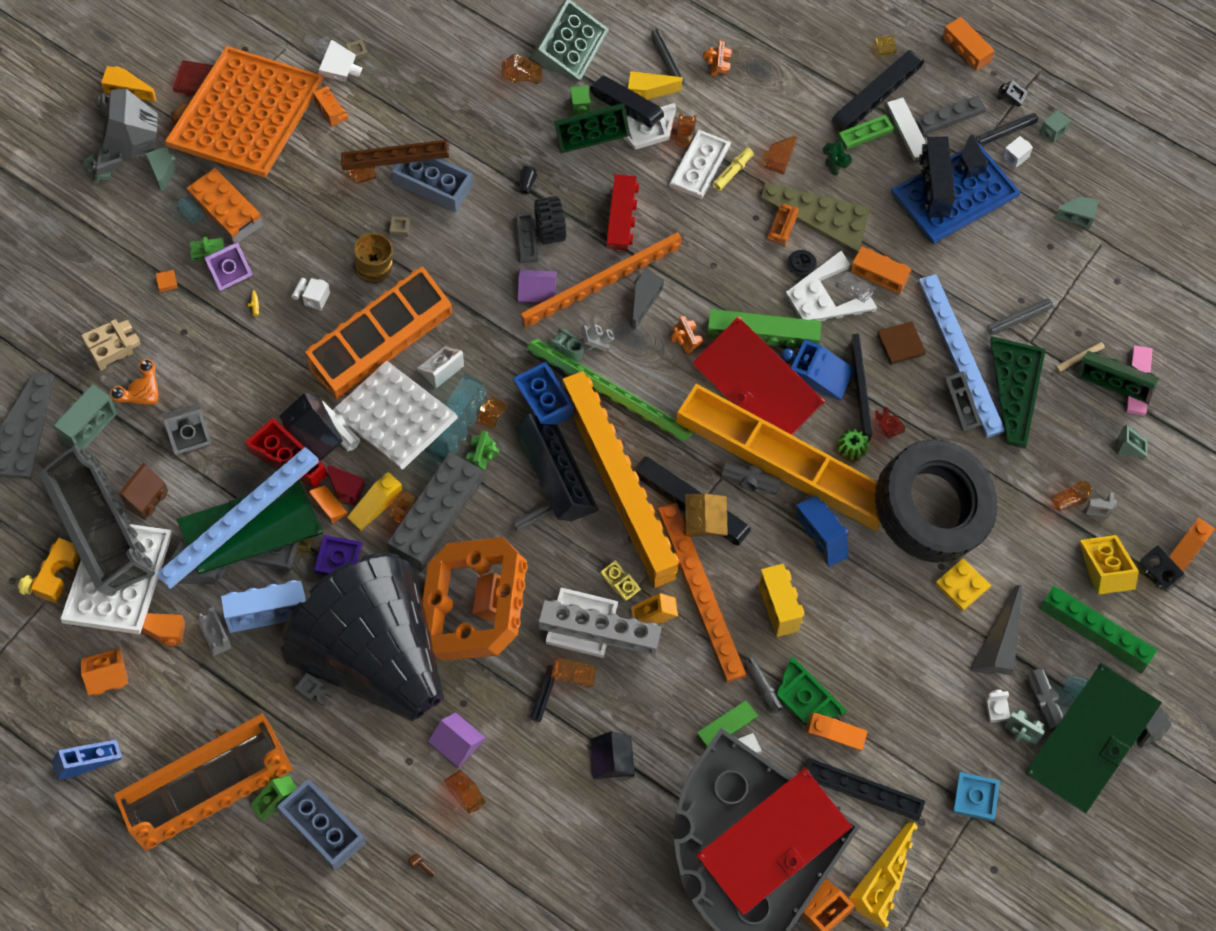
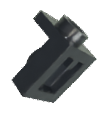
M1011 80L1000 86L997 99L1000 101L1005 97L1019 107L1023 104L1028 91Z

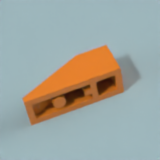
M1198 518L1169 557L1184 571L1209 539L1215 528L1201 518Z
M147 613L141 632L164 643L166 646H176V644H182L185 620L183 615Z
M817 713L809 714L804 731L805 734L861 751L863 750L868 732Z

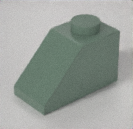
M167 146L146 153L149 165L161 191L165 190L175 172L174 163L176 159L173 152L169 153Z
M1078 197L1059 206L1055 219L1090 228L1095 217L1098 201L1091 198Z

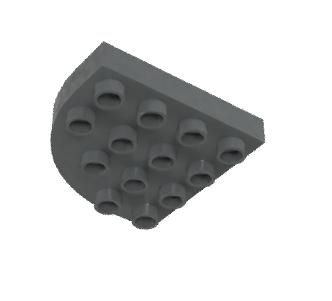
M720 728L695 764L680 795L675 815L673 842L679 877L693 907L713 931H791L861 825L843 814L852 825V828L746 914L742 915L710 872L697 858L696 854L791 780L792 777L722 728Z

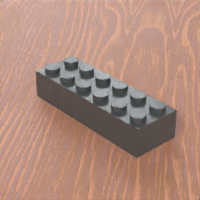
M450 452L388 541L389 553L397 554L401 559L406 558L414 567L422 571L484 480L483 469Z

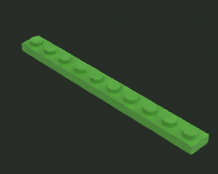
M536 339L529 343L527 349L531 350L535 356L543 357L548 360L550 365L560 367L568 375L584 371L586 377L591 378L595 391L608 395L612 401L625 405L629 411L637 412L642 415L644 420L654 422L661 430L673 433L675 438L687 441L693 436L694 432L675 423L676 419L541 340Z

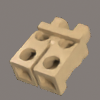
M115 319L111 323L81 335L85 347L100 371L106 369V365L123 359L127 355L134 354L132 349L141 344L136 333L126 337L125 334L133 331L128 320L118 323Z

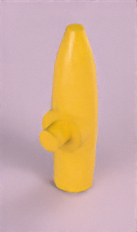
M253 290L251 303H248V307H252V314L257 317L259 316V301L255 290Z

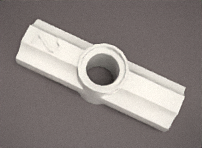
M322 401L343 440L340 444L347 452L354 450L360 443V439L350 430L344 418L339 414L336 415Z

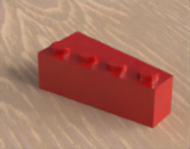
M614 175L607 249L628 251L629 245H633L634 234L630 233L631 228H635L636 217H633V210H637L635 193L638 194L639 183L636 182V176Z
M274 418L269 420L244 442L249 453L278 469L304 448ZM319 461L299 480L315 488L328 474L325 466Z

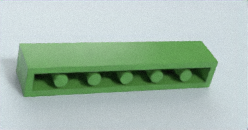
M710 309L708 338L716 339L739 316L770 346L781 345L788 348H801L805 339L818 345L820 342L821 321Z

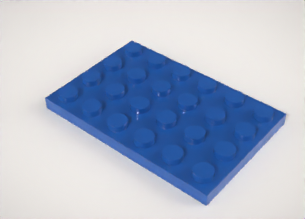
M979 143L978 145L988 161L985 173L966 179L958 169V163L963 150L951 156L955 200L950 217L928 218L927 210H924L926 196L922 194L924 180H921V173L891 189V194L932 244L948 237L1020 195L1017 187Z

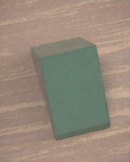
M1125 425L1117 439V455L1146 458L1148 440L1128 425Z

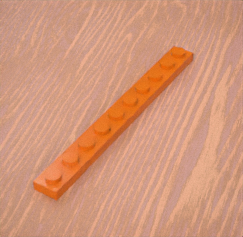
M677 232L521 313L522 325L524 328L534 326L540 320L553 316L555 312L568 308L572 303L582 301L586 296L599 292L607 285L616 283L618 279L630 276L634 271L648 266L649 263L662 259L664 255L676 252L681 247L682 237Z
M677 503L658 508V513L672 548L679 559V565L726 682L729 683L746 677V672L691 537L686 534V525Z

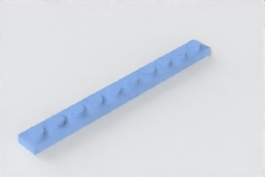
M937 275L919 279L920 288L957 372L964 371L986 438L1004 434L1005 428Z
M304 447L157 572V577L171 589L319 462L318 458Z

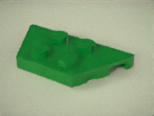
M793 656L790 658L776 696L778 700L804 726L807 724L810 713H817L830 718L845 715L847 710Z

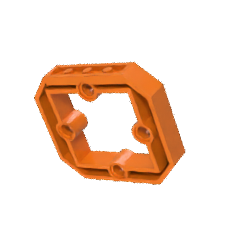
M503 537L447 543L428 563L423 606L428 630L431 635L433 652L441 661L498 656L518 635V629L521 624L520 613L523 607L522 597L523 590L525 589V573L528 566L526 559ZM502 564L500 584L495 591V596L498 600L494 629L477 630L469 623H462L457 627L455 633L442 634L445 614L449 613L453 607V601L448 596L451 569L470 567L479 575H484L490 571L492 565Z

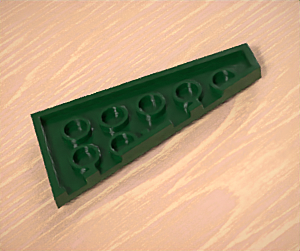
M991 336L990 345L1006 443L1025 449L1046 349Z

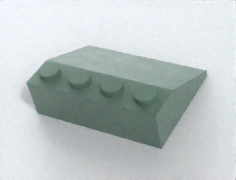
M565 0L556 10L530 58L546 69L579 82L609 29L571 0Z

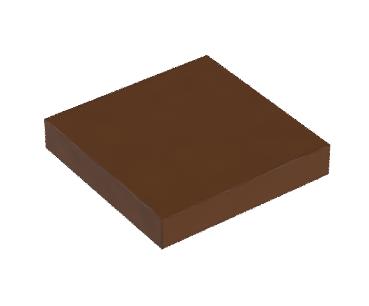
M913 321L879 330L877 333L891 365L926 354Z

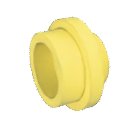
M26 575L20 579L18 583L20 594L32 593L31 583L33 579L31 576Z

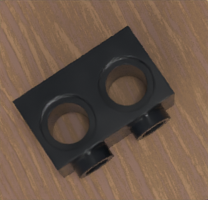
M1159 545L1140 559L1142 564L1140 568L1147 576L1151 574L1155 578L1153 582L1160 590L1165 589L1168 592L1185 578V573ZM1157 558L1160 560V564L1157 567H1152L1149 565V561ZM1165 573H1171L1174 577L1171 581L1167 582L1162 579V576Z

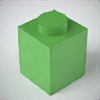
M588 86L570 87L573 115L590 112Z

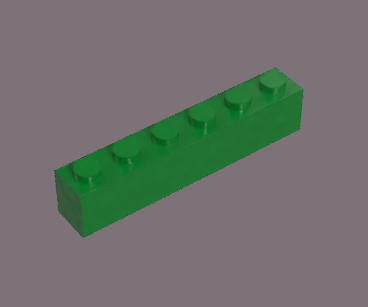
M1053 585L1039 608L1143 673L1157 652L1156 648Z

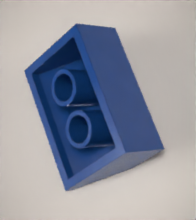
M546 362L513 378L514 383L540 424H559L574 416L573 403Z

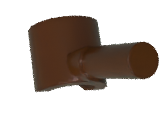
M414 854L408 859L413 868L420 865L431 877L435 875V872L423 862L419 854Z

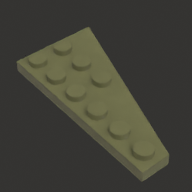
M765 183L761 197L762 202L776 210L779 209L782 203L798 207L797 219L803 222L805 226L826 238H832L839 242L840 246H846L853 250V253L858 254L870 207Z

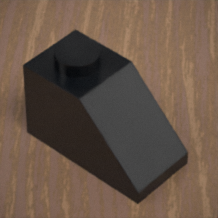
M974 135L969 136L958 163V169L966 179L985 173L988 161Z

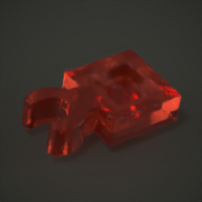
M886 406L883 407L884 414H880L877 410L875 411V419L879 421V427L888 439L905 432L903 423L896 414L890 416L889 409Z

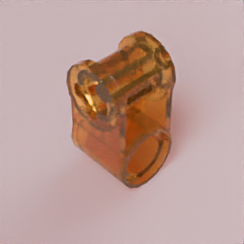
M679 113L676 138L678 146L682 148L690 146L693 140L697 115L692 117Z

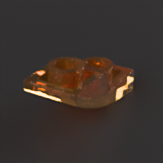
M555 658L552 678L567 683L575 682L586 687H593L597 667L573 660Z

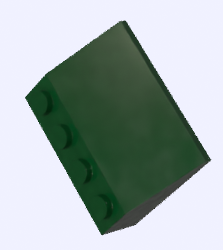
M624 103L554 121L562 153L631 136Z

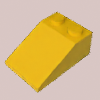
M1117 535L1080 540L1090 580L1098 595L1136 589L1139 571Z

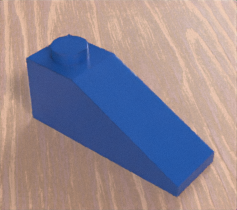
M115 739L58 750L51 762L57 780L75 777L121 760L122 755Z

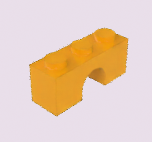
M58 538L56 543L52 544L47 560L42 562L40 573L31 583V590L36 597L57 604L65 589L62 579L55 577V574L61 568L75 570L81 559L74 544Z

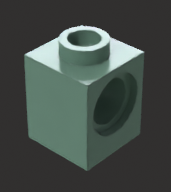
M1057 110L1043 122L1040 132L1044 137L1054 142L1067 132L1071 120Z

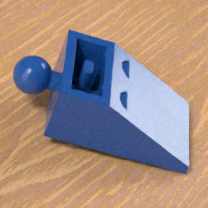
M806 339L797 355L791 349H784L780 355V358L787 364L794 362L791 368L813 390L840 401L855 370L823 346Z

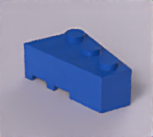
M816 495L797 504V517L810 537L813 536L819 545L816 546L818 551L825 553L828 567L848 558V530L844 525L841 526L836 515L828 510L826 503L821 501Z

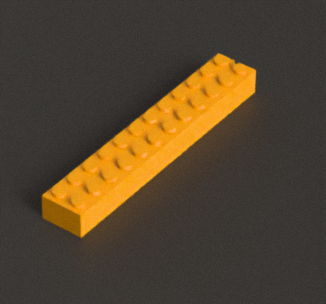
M584 371L563 378V389L574 405V422L654 588L676 580L679 559L676 553H672L670 549L671 543L667 536L664 537L662 533V524L660 520H656L654 516L655 510L652 504H648L646 500L647 494L643 487L640 488L638 484L639 477L636 471H632L630 467L631 461L629 456H625L622 451L624 450L623 444L620 439L617 440L615 428L607 420L608 414L606 409L600 406V397L592 389L593 383L591 378L586 377Z
M695 384L677 412L675 423L763 471L781 478L782 481L809 496L814 497L817 495L826 505L876 532L879 530L881 523L877 515L875 503L876 480L706 388Z

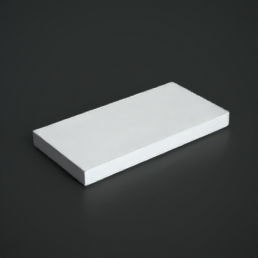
M698 129L671 179L669 187L703 199L731 142Z

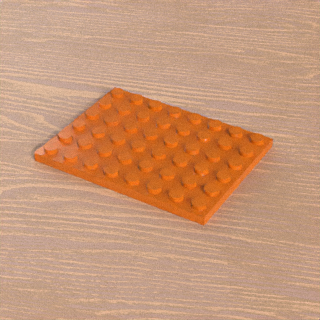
M226 46L165 140V145L266 178L314 98L313 91H317L323 83V75Z

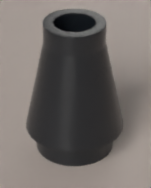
M524 166L520 171V193H530L538 176L535 168Z

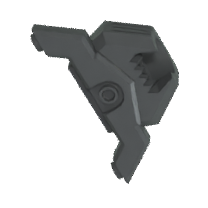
M128 89L111 90L109 97L102 93L101 97L98 96L97 107H100V112L105 115L102 149L107 150V153L98 156L97 161H93L92 171L96 172V176L121 168L124 157L133 159L153 151L157 134L158 113Z

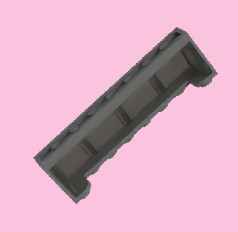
M74 445L38 472L96 590L108 596L155 574L152 568L153 562L146 556L144 545L138 541L136 530L130 526V518L123 512V505L120 500L115 497V489L108 483L107 474L101 470L99 459L96 456H90L85 449L81 450Z

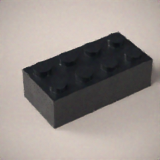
M948 136L926 137L925 144H922V154L919 155V165H922L921 180H924L922 194L926 196L924 210H927L928 218L950 217L955 200L949 139Z

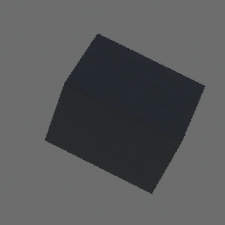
M610 731L591 739L594 779L635 776L632 739L630 735Z

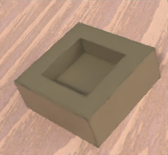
M362 39L346 44V49L356 55L355 60L368 57V52Z
M392 216L390 235L408 237L410 217Z

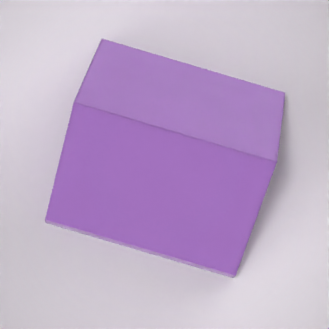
M238 242L204 257L207 271L219 291L253 275Z
M520 269L518 303L540 304L554 297L557 271Z
M455 712L440 721L428 743L459 768L486 738Z

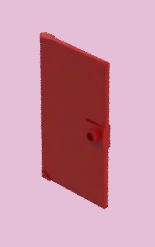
M739 316L692 362L733 404L791 435L826 402Z
M803 768L796 776L706 848L698 852L696 856L742 915H744L851 829L852 825L809 771Z

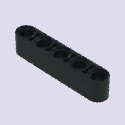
M602 75L590 86V91L596 98L610 106L624 103L626 115L649 128H652L664 117V112L658 105L607 76Z

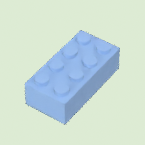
M295 580L281 585L271 584L261 589L250 588L240 593L229 592L221 596L224 618L230 633L287 622L297 604L306 601L301 581Z

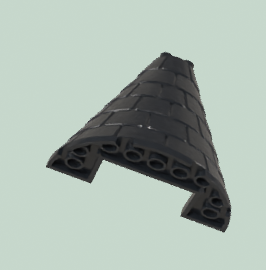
M377 553L363 556L361 562L357 564L348 562L312 587L309 590L311 596L305 602H299L287 620L282 634L285 642L284 646L281 647L282 657L286 664L304 670L305 673L345 689L350 694L363 698L369 703L389 710L410 721L421 718L426 711L437 706L444 699L431 635L427 626L421 589L418 585L417 572L406 558L401 559L397 554Z

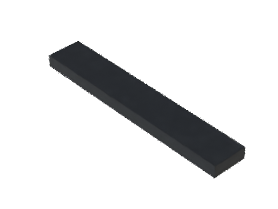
M852 334L850 346L853 368L855 369L854 377L861 431L864 433L863 436H868V442H870L873 431L861 340L859 334Z
M808 759L806 769L819 785L913 820H920L925 800L820 761Z

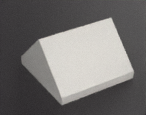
M444 346L421 364L417 370L437 388L464 367L463 352Z

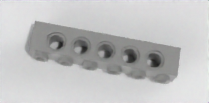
M556 600L544 601L539 620L540 630L656 656L662 628L653 622L643 623L635 618L625 619L614 613L604 614L596 609L586 610L574 604L564 605ZM565 615L567 618L560 620L557 616ZM583 619L586 623L578 624L576 621ZM604 624L606 627L603 629H599L596 627V625ZM617 628H622L625 630V632L617 633L615 630ZM643 633L644 637L638 638L635 634Z

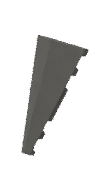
M1022 585L1014 587L971 671L984 674L995 672L1012 675L1015 666Z

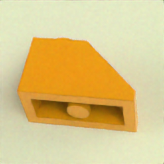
M661 593L631 606L632 618L643 623H664L678 616L676 598Z

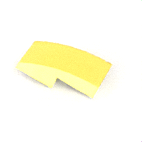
M616 560L599 573L625 602L641 590L630 574L627 575Z

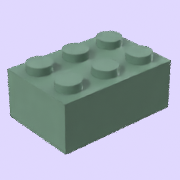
M93 384L82 393V396L76 402L70 405L68 411L63 416L57 419L54 427L64 445L68 448L75 445L82 450L117 415L111 397Z

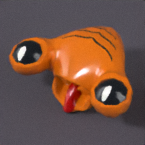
M149 359L142 360L138 365L143 377L135 379L129 385L128 390L121 386L112 388L110 391L112 400L118 403H134L139 405L157 404L158 388L154 362Z

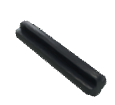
M549 665L547 667L531 714V720L541 722L558 673L556 666Z

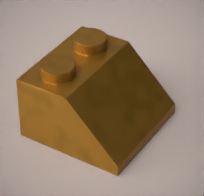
M685 494L686 534L689 537L728 536L726 496Z

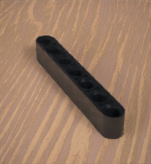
M911 49L908 50L841 108L832 118V123L842 131L855 127L913 76L924 64V59Z
M643 457L632 470L636 471L641 482L672 503H677L678 507L685 512V494H702L649 457ZM727 510L728 536L722 537L732 544L739 546L750 533L751 528Z

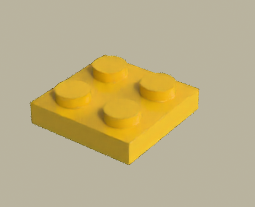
M964 558L935 583L962 612L991 587Z

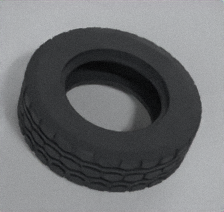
M938 439L916 442L891 459L879 475L880 479L877 480L875 503L880 523L889 538L912 557L935 563L955 560L979 546L994 527L998 509L994 483L979 459L973 456L967 449L962 448V446ZM933 474L943 478L953 487L958 495L961 506L960 519L955 528L944 529L933 526L917 512L911 492L916 475Z

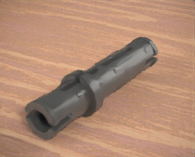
M749 658L752 665L746 659L743 664L752 676L761 692V698L766 701L771 713H777L774 705H776L778 711H781L783 706L775 695L776 691L770 686L756 658Z

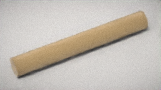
M1100 342L1059 364L1055 369L1060 373L1079 363L1087 351L1099 352L1105 346Z

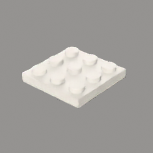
M565 588L560 589L557 600L564 605L574 604L582 609H596L604 614H616L618 601ZM565 615L557 616L560 620L567 618ZM583 619L576 621L578 624L586 623ZM604 624L596 625V627L599 629H603L606 627ZM549 631L546 638V644L601 658H604L607 647L606 644Z

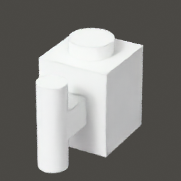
M300 278L291 297L298 300L300 295H302L305 306L321 311L330 294L329 284L324 280L311 278L308 286H305L307 280Z

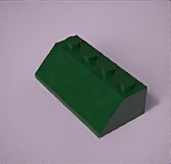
M1087 351L1083 356L1078 374L1080 379L1127 397L1130 396L1148 405L1159 381V377L1152 373L1140 371L1134 366L1124 365L1116 359H1109L1097 352Z

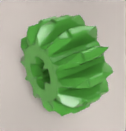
M854 428L853 432L847 429L845 433L840 434L837 446L838 453H843V459L849 456L850 461L854 457L859 461L861 456L867 454L870 444L868 443V436H863V431L858 433L856 428Z

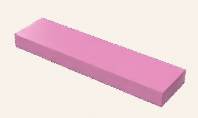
M1134 345L1131 366L1136 367L1140 371L1150 373L1153 348ZM1129 396L1126 413L1145 416L1147 404Z

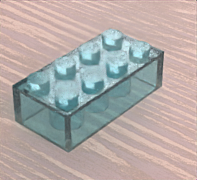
M466 374L462 376L445 406L456 413L458 418L428 445L430 452L446 459L450 452L456 455L461 440H465L468 435L470 425L475 424L478 412L482 411L486 406V391L483 382Z

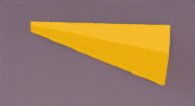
M907 822L849 896L850 901L855 905L856 910L881 927L887 928L889 924L886 921L888 912L893 910L894 904L892 899L895 891H899L907 864L905 856L907 850L911 849L913 844L910 842L912 833L918 828L915 822Z

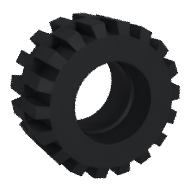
M553 196L536 199L534 213L539 239L542 244L565 241L567 236L566 222L559 197Z

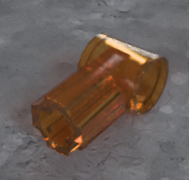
M1079 481L1075 486L1053 495L1052 500L1056 510L1060 512L1076 504L1085 503L1092 492V487L1086 481ZM1077 490L1084 491L1085 495L1080 494Z

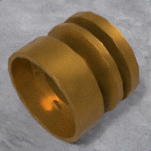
M368 233L357 239L354 245V269L361 279L368 282H379L390 275L392 271L393 246L388 238L379 233Z

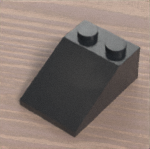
M302 394L279 416L285 429L312 452L319 461L323 460L343 442L318 395Z

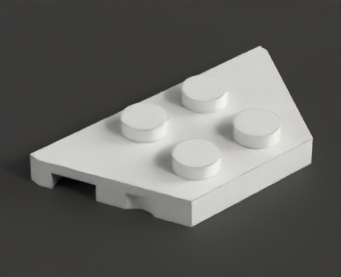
M675 103L660 107L664 112V117L652 128L628 116L627 120L631 136L624 137L623 139L635 150L669 140L676 111Z

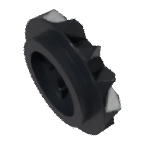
M797 250L788 257L787 267L790 268L791 272L796 273L797 276L804 275L805 277L816 269V258L809 251ZM800 259L805 264L804 268L799 264Z

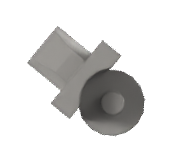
M596 324L592 327L586 325L580 327L584 333V337L581 340L585 350L590 351L594 347L603 351L610 349L609 343L614 340L612 330L606 329L602 332V328Z

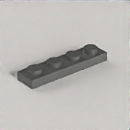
M977 95L917 117L915 122L921 133L926 135L983 114L986 111V107Z

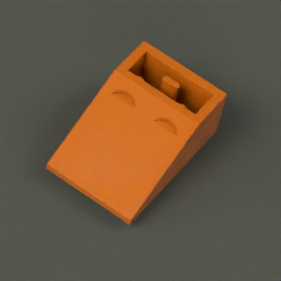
M825 879L800 917L813 931H832L852 913L855 905L840 889Z

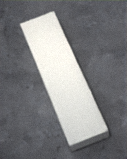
M904 98L887 102L886 106L913 161L919 160V155L922 154V144H925V140Z

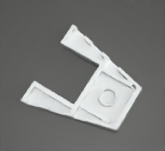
M842 251L786 292V297L799 319L826 321L827 318L835 317L837 319L843 318L844 315L854 314L855 316L867 311L876 312L877 306L869 294L836 307L820 282L850 269V263Z

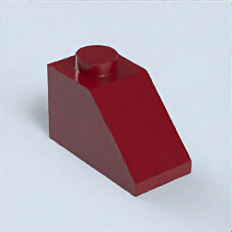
M328 465V476L339 501L346 505L352 504L356 506L365 488L364 478Z

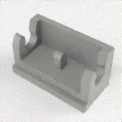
M214 607L209 608L208 614L205 616L200 613L198 615V624L212 655L215 656L231 649L228 637Z

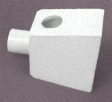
M331 40L318 74L323 75V77L346 82L349 74L359 78L362 67L353 64L356 57L354 53Z

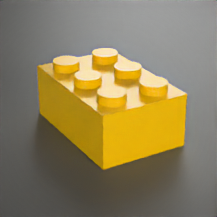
M784 563L761 569L758 587L776 637L798 632L804 616L803 607L798 605L797 590L795 587H792L790 582L792 580L789 569L786 570Z

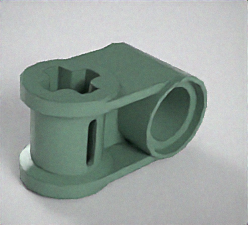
M560 328L554 339H550L548 342L549 346L577 362L584 357L583 341L570 334L564 328Z

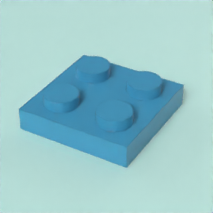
M960 772L958 774L953 813L993 822L995 820L1000 780Z

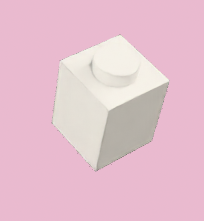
M1019 136L1005 148L1002 158L1013 168H1017L1030 157L1033 147L1027 140Z

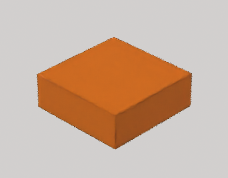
M174 270L156 273L160 292L178 288Z

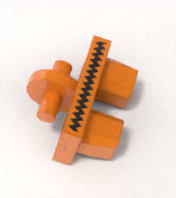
M721 40L718 47L714 49L709 48L703 53V59L707 61V64L711 65L712 76H716L718 72L727 74L730 70V63L724 62L723 59L728 61L732 50L724 47L725 42Z
M685 316L680 317L679 322L672 329L674 333L670 338L672 342H678L680 346L682 345L687 355L691 354L694 349L701 347L703 339L700 335L694 336L693 334L696 330L694 320L687 321Z

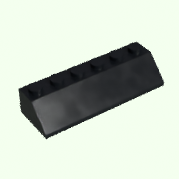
M528 414L515 427V430L532 464V468L537 474L539 483L545 491L547 500L554 510V515L558 520L571 522L597 512L599 509L558 424H540L535 415Z

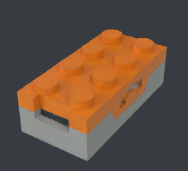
M216 168L186 188L189 200L232 244L235 242L239 243L263 226L261 214Z

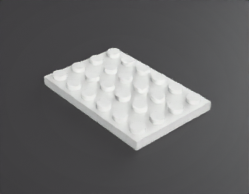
M385 361L332 410L336 415L339 414L344 418L348 427L401 470L458 418L455 412L388 361Z
M95 519L93 526L105 522V520ZM107 521V522H105V523H103V524H110V523H113V522H112V521ZM117 522L90 533L87 541L90 547L92 540L97 550L95 558L98 561H106L110 556L101 560L97 557V552L101 558H104L129 547ZM130 524L138 534V541L144 545L146 556L153 562L152 568L155 574L108 596L96 590L81 560L61 616V622L64 624L140 634L157 584L158 577L156 573L162 568L172 537V531ZM120 551L116 553L114 557H116L119 553H125L126 551ZM127 554L105 562L104 565L111 576L129 563L130 560ZM98 564L100 567L103 568V574H104V573H105V567H104L103 565ZM132 566L114 579L113 583L116 586L147 572Z

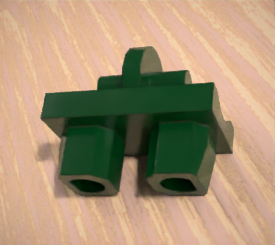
M837 140L835 144L827 142L823 147V154L828 155L825 164L832 169L834 175L837 176L842 167L847 168L852 163L851 155L844 152L842 141Z

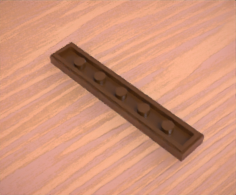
M447 139L341 152V168L344 171L449 158V142Z

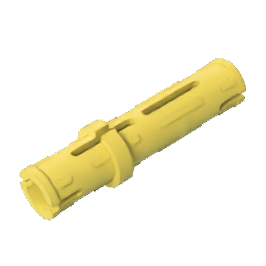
M744 148L738 157L732 159V163L712 183L714 189L721 191L736 173L745 167L748 160L754 156L750 148Z

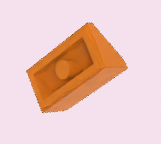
M326 485L309 491L310 498L331 524H334L348 514Z

